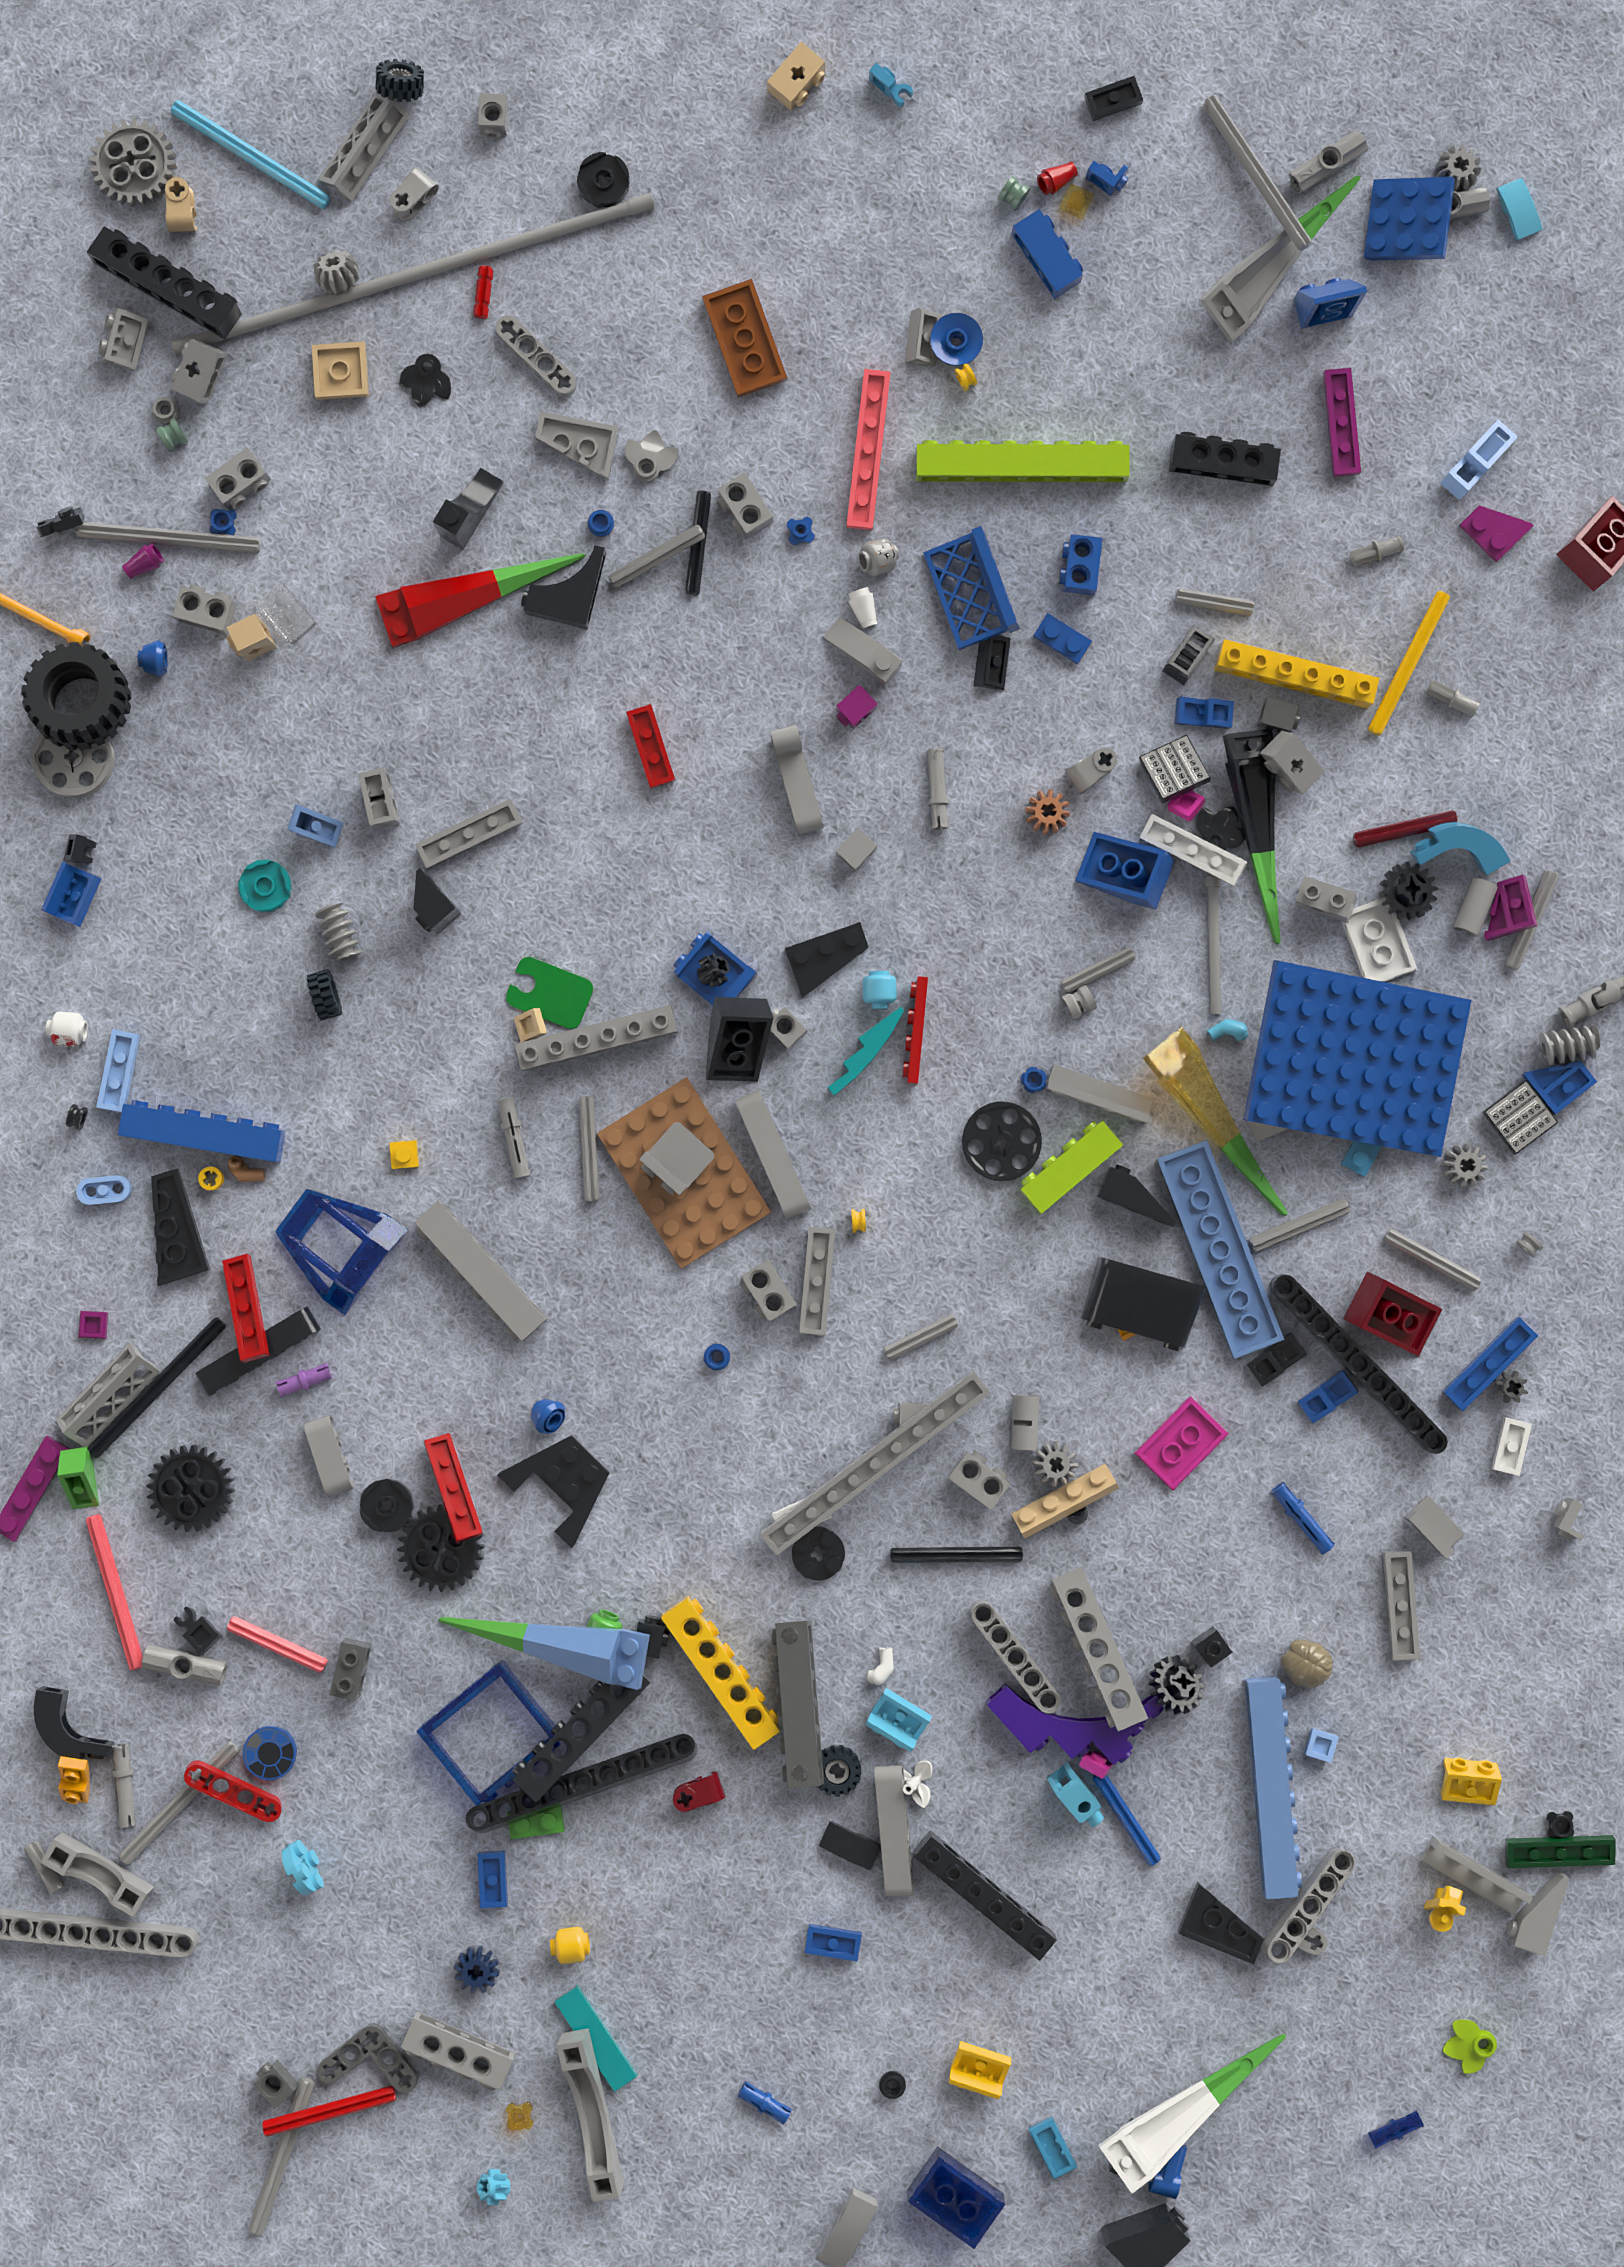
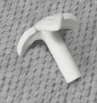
M923 1760L914 1766V1776L903 1770L905 1782L903 1792L907 1795L912 1794L914 1801L920 1807L925 1808L930 1801V1789L921 1781L931 1778L932 1765L929 1761Z

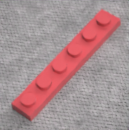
M864 369L846 528L873 531L891 373L889 371Z

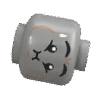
M886 538L864 543L858 553L860 568L871 576H877L894 570L899 558L896 545Z

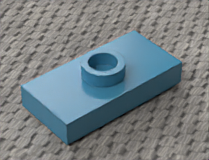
M1052 2116L1028 2128L1053 2180L1078 2168Z

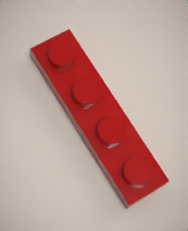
M917 976V981L911 982L910 998H915L914 1009L909 1008L907 1024L912 1025V1034L906 1035L905 1051H910L909 1062L904 1061L902 1077L907 1078V1084H918L928 986V977Z
M246 1253L223 1260L240 1361L246 1363L269 1356L251 1256Z
M450 1433L424 1440L423 1444L456 1543L482 1535L483 1531Z

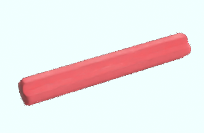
M232 1617L227 1625L228 1631L318 1673H321L327 1665L326 1658L242 1619Z

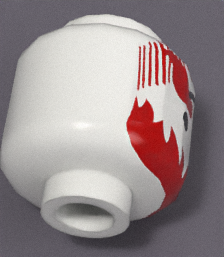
M59 1011L54 1014L52 1020H48L46 1023V1035L50 1036L52 1043L56 1046L77 1047L87 1038L88 1023L86 1020H83L79 1013Z

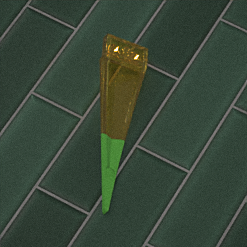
M1180 1027L1143 1057V1060L1159 1078L1157 1082L1268 1202L1281 1215L1286 1216L1287 1210L1271 1187L1240 1134L1212 1079L1198 1046L1186 1031Z

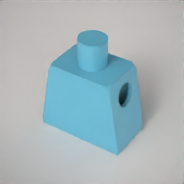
M1068 1762L1047 1778L1057 1797L1079 1823L1087 1821L1091 1827H1095L1102 1822L1104 1816L1099 1811L1101 1808L1100 1803ZM1066 1776L1070 1782L1062 1786L1059 1781Z

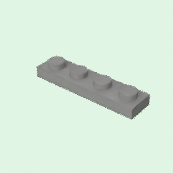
M510 798L415 844L428 870L522 825L523 822Z
M809 1227L799 1333L826 1336L835 1229Z
M1412 1551L1383 1552L1391 1659L1393 1661L1420 1659Z

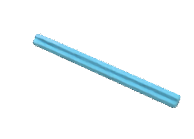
M176 100L172 105L170 111L180 120L319 208L325 209L330 202L328 194L181 101Z

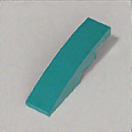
M899 1007L858 1038L863 1048L843 1062L848 1072L828 1086L833 1096L837 1095L856 1079L876 1057L904 1012L902 1007Z

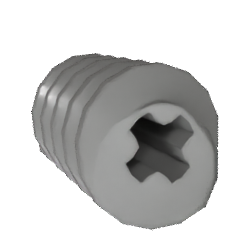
M344 903L324 907L315 913L316 918L323 919L318 923V926L321 929H326L321 935L324 939H330L325 943V947L333 949L329 952L328 956L330 959H337L334 962L345 961L363 953V950L354 949V946L360 941L350 938V936L356 933V930L347 929V926L353 921L352 919L343 918L349 913V909H340V906Z
M1591 1025L1590 1028L1582 1026L1579 1030L1574 1027L1569 1029L1568 1032L1565 1029H1561L1558 1034L1555 1031H1550L1547 1035L1542 1032L1539 1035L1541 1053L1544 1058H1547L1549 1065L1554 1064V1057L1558 1058L1560 1064L1564 1063L1565 1055H1568L1569 1060L1574 1062L1577 1053L1581 1060H1585L1586 1052H1589L1590 1057L1595 1059L1597 1050L1600 1048L1599 1030L1596 1025Z

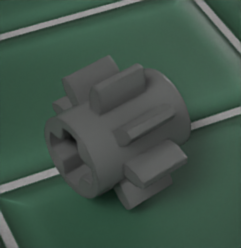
M1503 1371L1501 1373L1503 1378L1500 1381H1493L1498 1385L1499 1389L1494 1394L1504 1395V1403H1509L1511 1398L1515 1402L1520 1403L1519 1396L1522 1393L1528 1394V1391L1524 1389L1527 1379H1518L1519 1372L1513 1371L1511 1377ZM1508 1382L1516 1384V1386L1513 1387L1514 1392H1509L1506 1390V1388L1509 1387Z

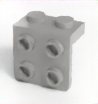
M675 1122L639 1160L644 1163L641 1168L652 1178L655 1174L664 1181L661 1186L673 1196L675 1192L682 1195L714 1159V1153L681 1123Z

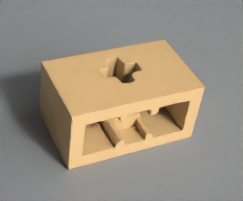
M800 42L768 79L767 91L791 111L796 105L798 107L802 106L809 96L807 92L813 85L818 87L826 76L824 73L825 61L804 43Z
M256 613L227 627L230 635L226 638L233 652L236 651L239 657L243 656L247 661L277 648L266 624Z

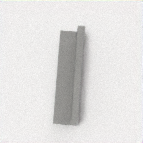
M375 93L318 178L322 184L334 188L348 201L352 202L410 115L395 99L391 101L388 100L389 97L383 98L381 94Z
M1053 1064L1045 1087L1047 1091L1143 1124L1149 1123L1151 1118L1149 1114L1155 1100Z
M129 1343L56 1419L62 1433L81 1446L88 1447L160 1370L145 1359L133 1344ZM141 1365L148 1369L142 1377L133 1378V1373ZM128 1386V1392L124 1396L115 1398V1392L120 1387ZM110 1405V1411L105 1416L96 1417V1412L100 1407ZM91 1425V1431L84 1438L77 1434L82 1426Z
M1434 1836L1420 1858L1422 1862L1513 1915L1516 1914L1523 1901L1530 1904L1533 1896L1525 1889Z

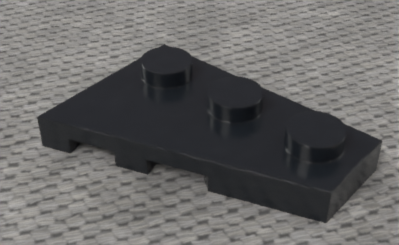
M860 922L785 948L802 999L869 948Z
M1197 1881L1177 1932L1182 1936L1254 1964L1263 1943V1937Z

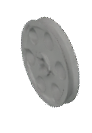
M40 733L33 747V768L42 784L55 794L67 798L86 797L98 791L110 778L114 767L113 747L108 738L104 739L105 744L98 746L96 743L92 744L91 749L82 750L80 746H77V749L74 751L80 757L75 759L72 766V762L67 757L72 755L73 750L67 749L64 745L59 747L53 744L50 739H46ZM104 750L107 754L105 762L101 764L95 763L93 761L95 752ZM45 752H51L54 756L53 762L50 765H42L40 763L41 755ZM91 773L94 777L93 783L88 787L82 786L80 783L81 776ZM59 774H64L67 777L66 785L61 788L55 787L54 778Z

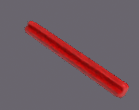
M387 2086L264 2120L262 2122L263 2134L265 2137L395 2102V2089L393 2086Z

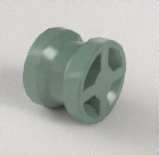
M1012 176L1002 188L998 199L1002 202L1007 201L1010 207L1016 211L1029 194L1031 188L1027 185L1022 186L1018 183V179Z
M175 418L170 420L169 425L156 428L169 452L175 450V446L178 444L184 445L188 443Z

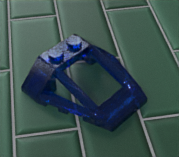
M306 1188L275 1232L322 1299L346 1316L361 1295L360 1291L388 1253L395 1249L408 1229L386 1213ZM340 1209L377 1225L368 1232ZM323 1211L362 1240V1243L340 1273L301 1242ZM308 1262L333 1281L331 1287L325 1283Z

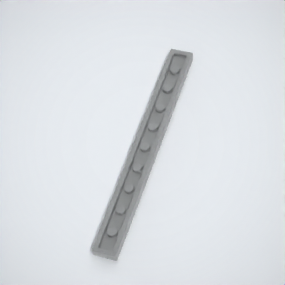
M974 1370L763 1530L760 1536L774 1554L778 1556L990 1394V1391Z

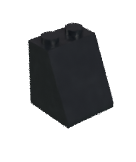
M1166 2203L1108 2223L1101 2228L1105 2247L1124 2267H1165L1191 2241L1187 2232L1189 2227L1184 2222L1186 2218L1178 2208L1174 2206L1171 2209Z

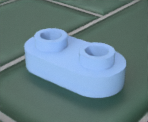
M120 1175L87 1178L78 1184L76 1194L78 1199L87 1205L122 1202L131 1195L132 1185L126 1177ZM116 1184H121L123 1187L120 1194L114 1191ZM92 1186L96 1189V1194L93 1197L88 1195V1189Z

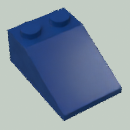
M1334 278L1325 282V285L1315 287V284H1308L1301 287L1294 297L1301 329L1353 317L1367 293L1366 286L1351 279L1341 281V278Z
M1094 832L1075 881L1130 903L1156 910L1175 861L1165 850Z

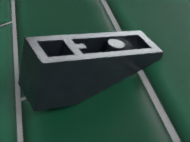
M1116 1164L1115 1168L1108 1167L1097 1195L1098 1198L1174 1227V1219L1135 1176L1130 1175V1169Z

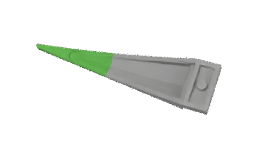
M1355 176L1298 219L1311 240L1357 184L1361 176ZM1285 229L1219 278L1216 284L1199 299L1228 341H1234L1253 323L1276 287L1303 252V250L1297 249Z

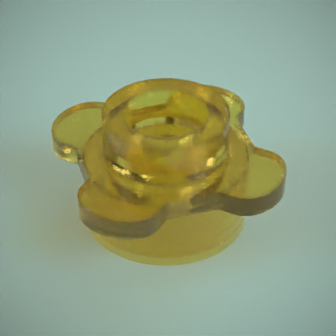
M524 2102L522 2105H515L514 2103L507 2105L506 2112L509 2114L507 2127L510 2130L532 2128L534 2124L533 2119H531L532 2104ZM521 2114L522 2118H518L517 2115Z

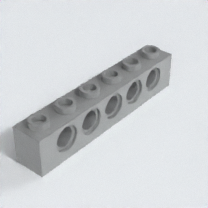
M668 1005L517 1043L515 1048L521 1070L528 1071L676 1034L678 1029L672 1006Z
M1082 1567L1052 1579L1053 1585L1049 1587L1055 1602L1060 1600L1064 1610L1060 1614L1066 1627L1071 1625L1075 1636H1072L1071 1639L1077 1652L1083 1651L1086 1661L1082 1662L1087 1676H1094L1097 1686L1093 1687L1099 1703L1104 1701L1107 1706L1108 1712H1105L1104 1715L1110 1728L1116 1727L1117 1731H1121L1148 1719ZM1071 1592L1081 1594L1083 1602L1079 1607H1072L1068 1604L1067 1596ZM1082 1617L1092 1619L1094 1623L1092 1631L1086 1633L1079 1629L1078 1622ZM1093 1642L1103 1644L1105 1652L1102 1657L1095 1658L1090 1654L1089 1647ZM1105 1667L1112 1668L1116 1673L1115 1680L1111 1683L1103 1682L1100 1677L1101 1670ZM1117 1692L1123 1693L1127 1698L1126 1705L1121 1709L1115 1708L1111 1702L1112 1696Z

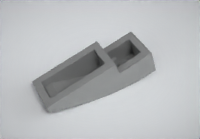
M852 2188L818 2256L819 2260L833 2267H845L878 2207L876 2198Z

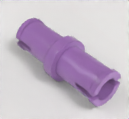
M326 1362L307 1371L299 1370L298 1374L276 1381V1385L278 1386L277 1389L280 1396L284 1397L302 1389L305 1391L309 1390L312 1385L332 1379V1374H330V1369Z

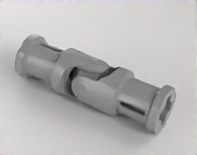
M1624 974L1612 981L1607 980L1599 987H1595L1578 996V1000L1568 1006H1560L1558 1012L1566 1026L1572 1028L1575 1022L1586 1016L1591 1017L1608 1007L1609 1003L1620 1001L1621 997L1624 996Z

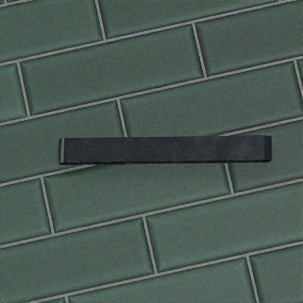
M1281 1274L1271 1280L1270 1290L1273 1295L1423 1450L1439 1454L1446 1449L1448 1444L1446 1435L1295 1278L1290 1275ZM1282 1279H1286L1290 1285L1288 1292L1285 1294H1281L1277 1288L1279 1281ZM1301 1298L1306 1299L1308 1302V1309L1304 1313H1299L1296 1309V1304ZM1319 1318H1324L1327 1327L1323 1332L1319 1333L1315 1329V1322ZM1338 1337H1342L1345 1340V1348L1340 1352H1337L1333 1345ZM1360 1356L1364 1360V1366L1361 1370L1355 1371L1352 1362L1354 1358ZM1375 1376H1380L1383 1382L1378 1390H1374L1371 1387V1380ZM1398 1395L1401 1398V1405L1393 1410L1390 1406V1399ZM1412 1415H1418L1420 1423L1418 1427L1411 1429L1408 1423L1409 1418ZM1436 1434L1438 1444L1434 1448H1429L1427 1444L1428 1437Z
M678 1734L562 1775L537 1801L533 1808H526L525 1800L527 1796L521 1790L474 1806L466 1814V1824L477 1833H486L688 1762L696 1756L698 1751L697 1744L690 1735ZM683 1741L691 1743V1750L686 1754L678 1753L677 1749L678 1745ZM657 1750H663L666 1753V1757L661 1763H654L652 1761V1756ZM632 1759H638L640 1761L639 1769L635 1772H628V1762ZM606 1768L614 1769L615 1774L610 1781H603L601 1778V1774ZM581 1777H587L589 1779L588 1787L584 1790H577V1780ZM562 1786V1796L559 1799H552L550 1792L553 1787ZM510 1804L512 1808L510 1815L505 1818L500 1817L499 1810L501 1806ZM479 1813H484L486 1816L485 1823L480 1827H476L474 1825V1817Z

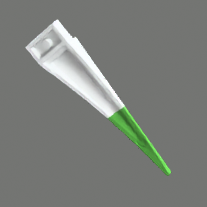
M1281 2034L1123 2125L1117 2132L1098 2145L1131 2193H1134L1155 2177L1216 2108L1285 2039V2034Z

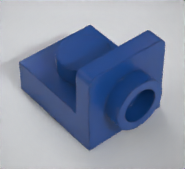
M1093 161L1087 170L1085 178L1112 196L1115 190L1120 192L1129 179L1126 176L1129 167L1124 164L1115 176L1107 165Z

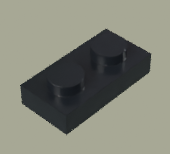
M1135 75L1086 92L1084 95L1092 121L1143 103V97Z

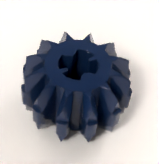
M483 1946L478 1947L476 1954L472 1947H468L467 1955L460 1953L458 1956L460 1962L454 1965V1970L458 1971L454 1977L455 1980H464L461 1985L463 1990L468 1985L471 1986V1994H475L477 1987H479L482 1993L486 1992L487 1985L493 1987L496 1983L493 1977H498L500 1974V1970L494 1968L499 1964V1960H489L493 1954L492 1950L483 1955ZM474 1965L480 1966L479 1975L473 1974Z

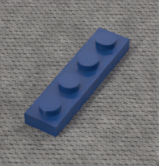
M1516 1317L1442 1392L1460 1411H1464L1538 1335L1520 1317Z

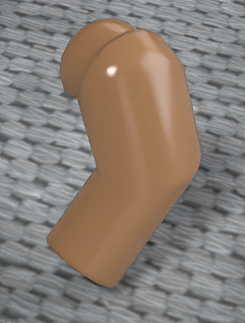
M236 1155L228 1159V1169L238 1181H265L264 1168L250 1169L241 1157Z

